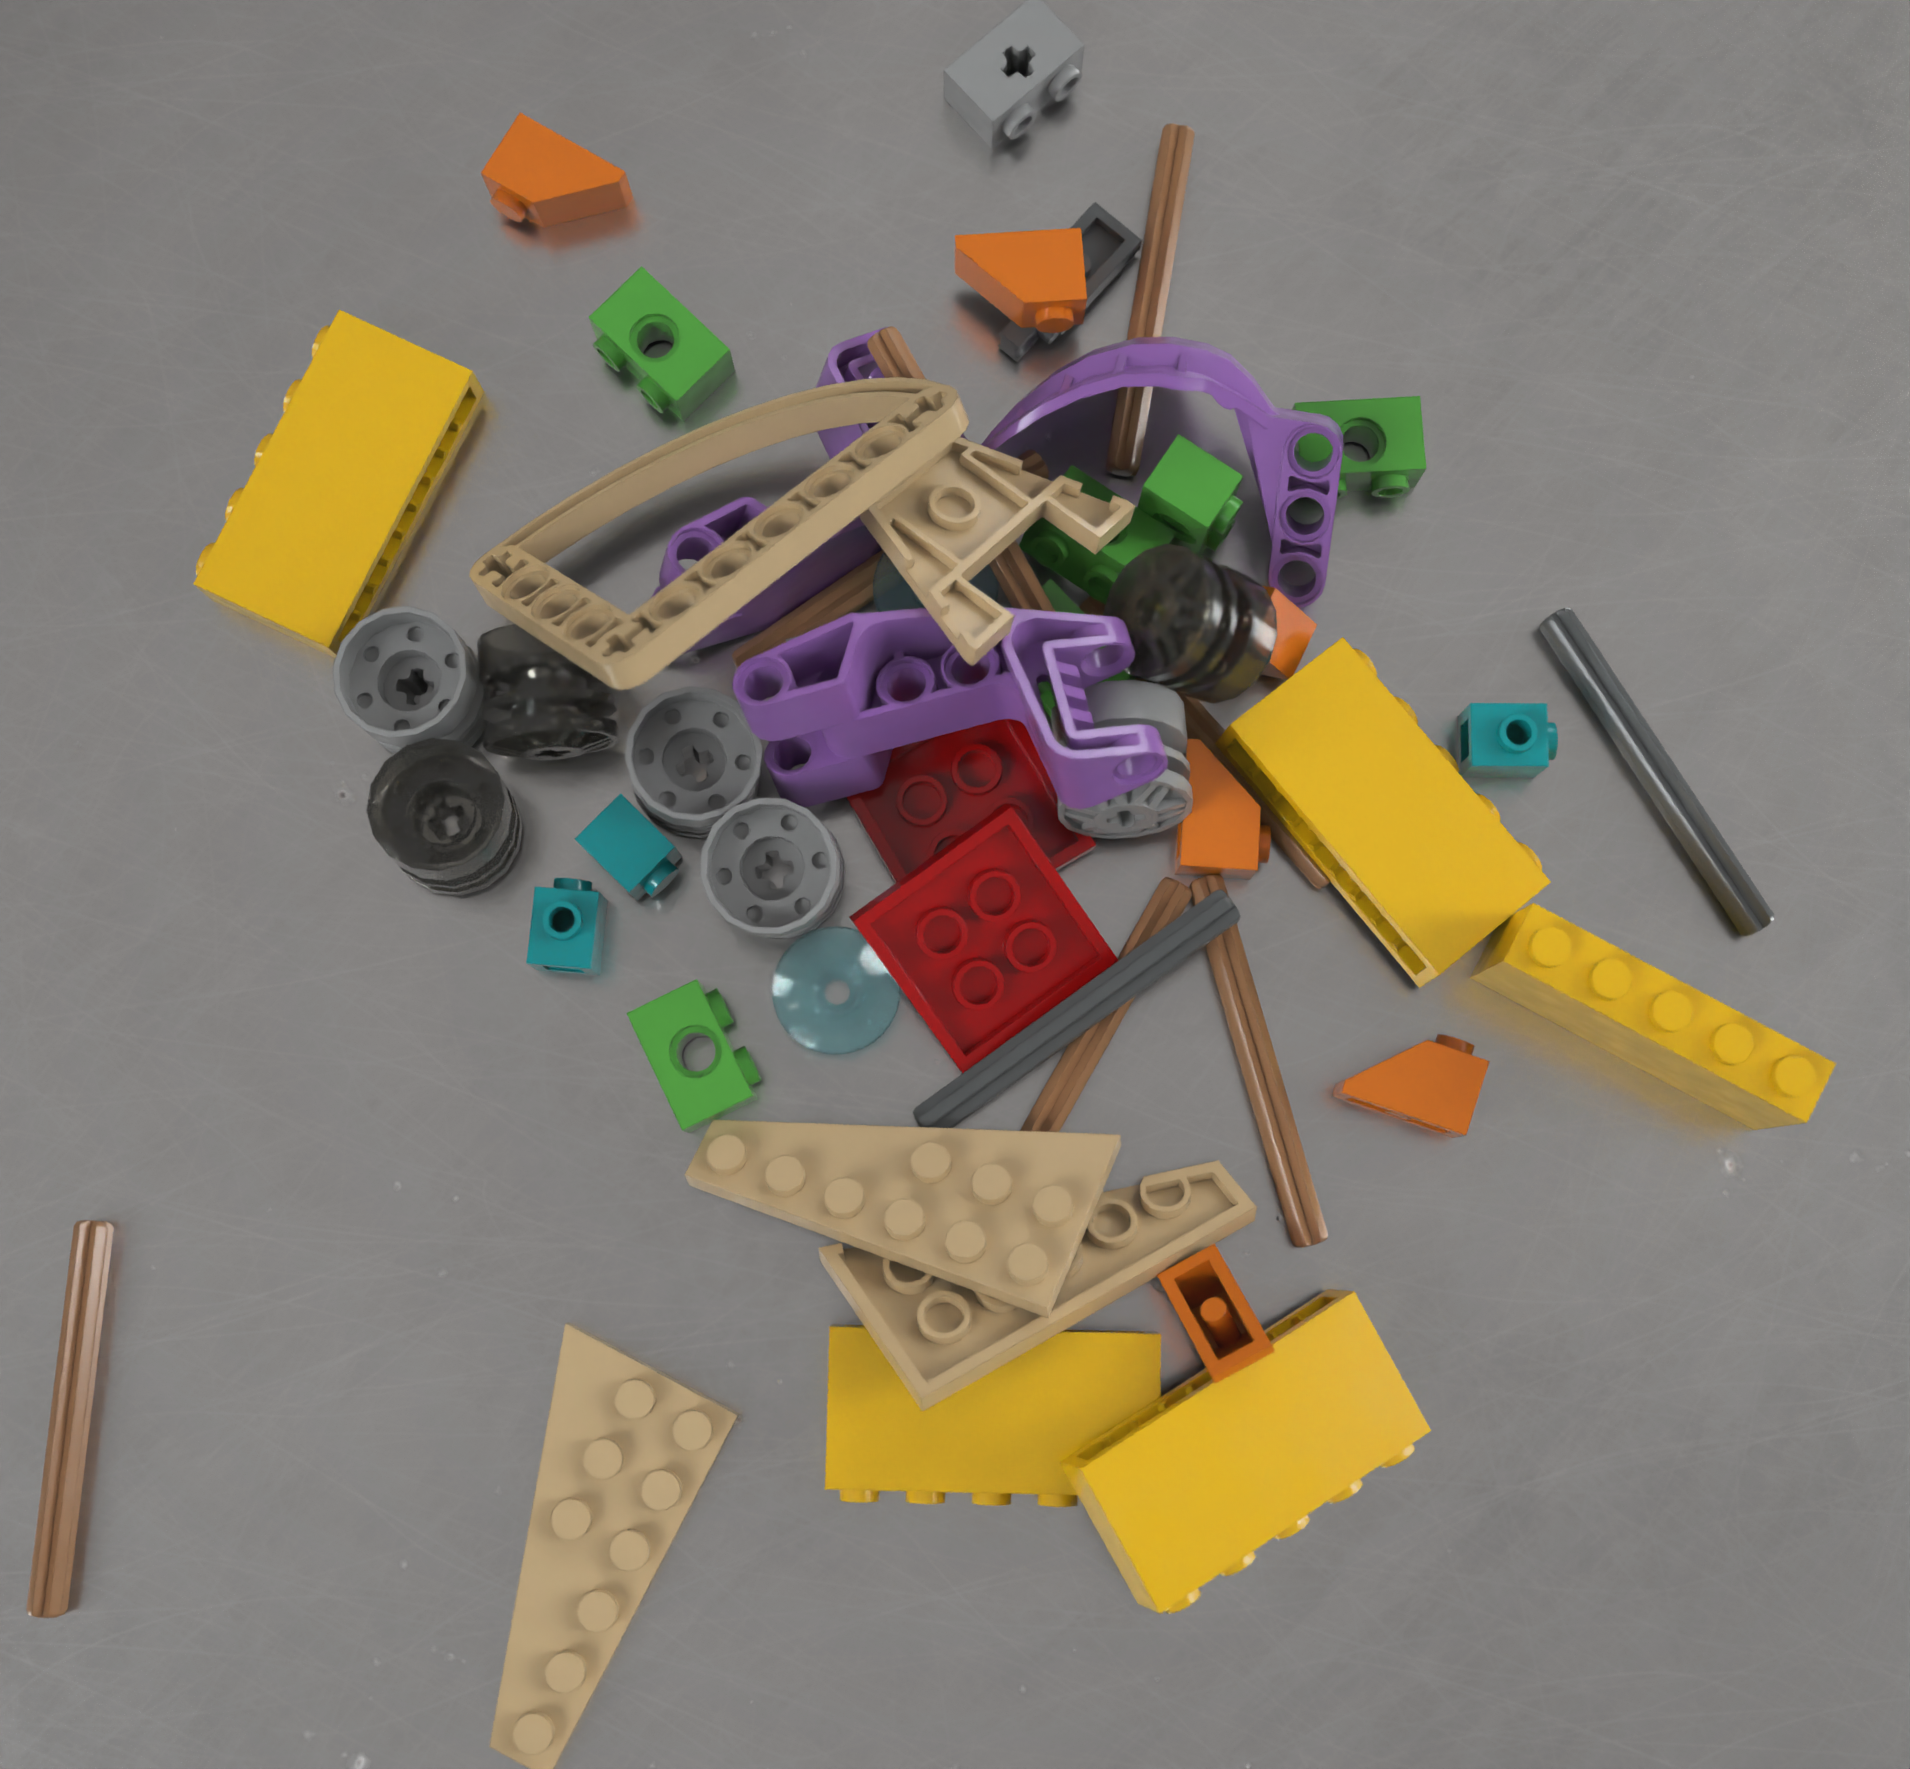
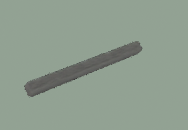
M1566 607L1548 616L1541 623L1540 631L1740 934L1749 936L1767 927L1774 920V913L1574 611Z
M1215 890L914 1109L913 1114L919 1127H955L1239 922L1241 915L1238 908L1223 890Z

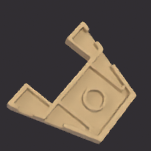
M959 437L860 514V519L964 661L973 666L1010 633L1014 619L1012 613L969 583L976 574L1040 518H1045L1089 551L1097 554L1130 524L1135 505L1113 495L1111 502L1108 503L1082 493L1083 483L1062 475L1054 481H1050L1021 470L1022 460Z

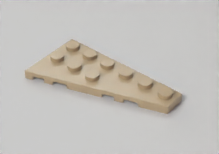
M712 1120L685 1173V1177L689 1186L1049 1318L1121 1148V1134Z
M1219 1160L1144 1176L1139 1185L1107 1192L1102 1190L1049 1318L857 1247L843 1249L842 1243L820 1247L819 1255L820 1262L923 1412L1156 1278L1157 1274L1255 1221L1257 1206Z
M565 1323L489 1745L492 1749L529 1769H554L740 1415L738 1412L571 1323Z

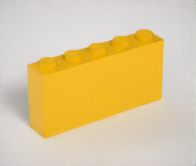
M338 310L330 326H324L317 334L312 347L313 359L302 380H295L289 387L283 402L284 414L274 433H268L259 443L254 457L255 468L245 487L237 489L231 496L225 511L226 523L216 542L209 543L200 554L196 565L197 578L193 583L212 601L334 658L337 656L342 640L359 621L369 616L484 394V390L472 370L342 310Z
M1344 637L1232 722L1215 743L1327 875L1330 882L1419 988L1442 974L1551 883L1542 872V864L1534 851L1513 838L1500 822V814L1494 804L1485 796L1474 792L1459 774V767L1454 757L1442 746L1434 745L1418 726L1417 716L1409 704L1399 697H1394L1378 679L1376 668L1370 658L1361 650L1353 649Z
M1535 903L1514 913L1494 930L1470 976L1474 981L1753 1130L1807 1123L1836 1065L1835 1062Z
M1327 1289L1264 1330L1275 1352L1216 1384L1207 1368L1203 1369L1060 1462L1139 1605L1159 1614L1164 1611L1167 1614H1171L1185 1609L1200 1597L1201 1591L1199 1588L1219 1574L1221 1576H1229L1246 1568L1256 1558L1254 1550L1272 1538L1277 1540L1284 1539L1302 1530L1310 1521L1308 1517L1310 1512L1325 1502H1340L1355 1494L1363 1485L1362 1477L1378 1466L1386 1468L1402 1462L1415 1451L1412 1443L1431 1431L1355 1291Z
M832 1324L829 1327L825 1490H840V1501L858 1503L878 1502L879 1491H906L905 1501L915 1504L945 1503V1492L972 1493V1504L1010 1505L1011 1494H1038V1505L1077 1506V1493L1060 1462L1160 1398L1161 1334L1156 1331L1065 1329L922 1412L864 1325Z

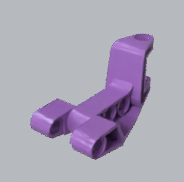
M884 328L840 342L832 347L816 388L861 379L885 378L867 347L868 339ZM879 422L830 428L818 431V435L831 460ZM964 434L960 436L964 439H967ZM745 496L680 528L672 535L667 545L659 571L660 586L655 589L652 597L687 571L679 564L680 560L694 559L700 561L768 507L754 498ZM859 515L683 654L767 629L881 551V546L861 521Z
M926 608L874 613H849L746 660L737 668L733 676L732 688L752 733L760 739L769 741L764 751L763 759L780 798L787 799L802 807L818 805L880 787L885 779L893 748L1002 719H1013L1025 724L1060 801L1070 808L1085 809L1093 807L1147 784L1164 773L1168 766V759L1161 736L1156 728L1150 725L1136 724L1095 729L1091 713L1088 712L1084 688L1122 672L1134 660L1135 651L1125 622L1117 617L1005 608L1014 615L1010 633L975 665L971 666L964 661ZM1043 681L1049 682L1051 685L1066 747H1063L1055 740L1048 725L1038 685ZM799 764H805L804 766L796 770H790L794 766H797Z

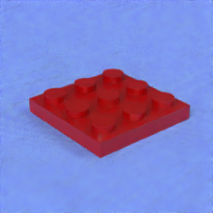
M1013 719L996 720L893 748L883 784L874 790L845 797L895 883L1005 803L1013 807L1056 871L1084 856L1096 847V843L1091 836L1071 831L1058 820V795L1025 725L1021 721Z
M1005 803L849 917L962 1073L966 1072L1118 961V958L1013 807L1008 803Z

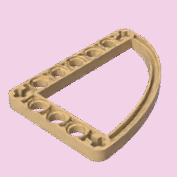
M903 377L861 379L825 385L786 395L704 425L608 473L538 516L485 553L474 563L470 569L469 577L489 607L611 688L617 690L631 689L655 676L958 439L969 425L968 415L955 388L927 379ZM879 422L631 614L625 613L545 564L582 538L630 509L718 465L794 437L830 428Z

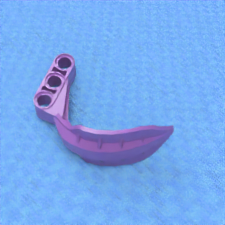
M1173 336L1137 337L1094 349L1056 370L1020 399L981 444L995 450L1041 417L1079 399L1121 387L1159 386L1173 390L1208 393L1223 408L1229 410L1234 408L1267 517L1272 542L1268 573L1269 587L1278 589L1298 608L1314 603L1323 592L1326 583L1343 456V433L1339 425L1329 416L1274 407L1255 378L1231 354L1208 343ZM1318 433L1330 441L1332 452L1321 461L1311 462L1299 455L1296 449L1297 441L1306 434ZM1309 497L1321 504L1324 514L1318 521L1312 524H1302L1296 522L1291 517L1288 506L1298 498ZM1301 560L1312 566L1316 575L1311 582L1296 586L1288 583L1283 578L1280 569L1290 561Z

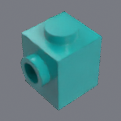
M1470 703L1458 715L1459 774L1462 778H1535L1549 767V760H1554L1556 757L1558 732L1556 724L1548 722L1547 703Z
M621 793L575 838L637 901L646 892L651 897L659 894L679 872V869L674 865L682 857L677 848Z
M555 878L553 888L535 886L526 962L528 965L540 971L600 976L608 900L600 892L592 891V882L573 878Z

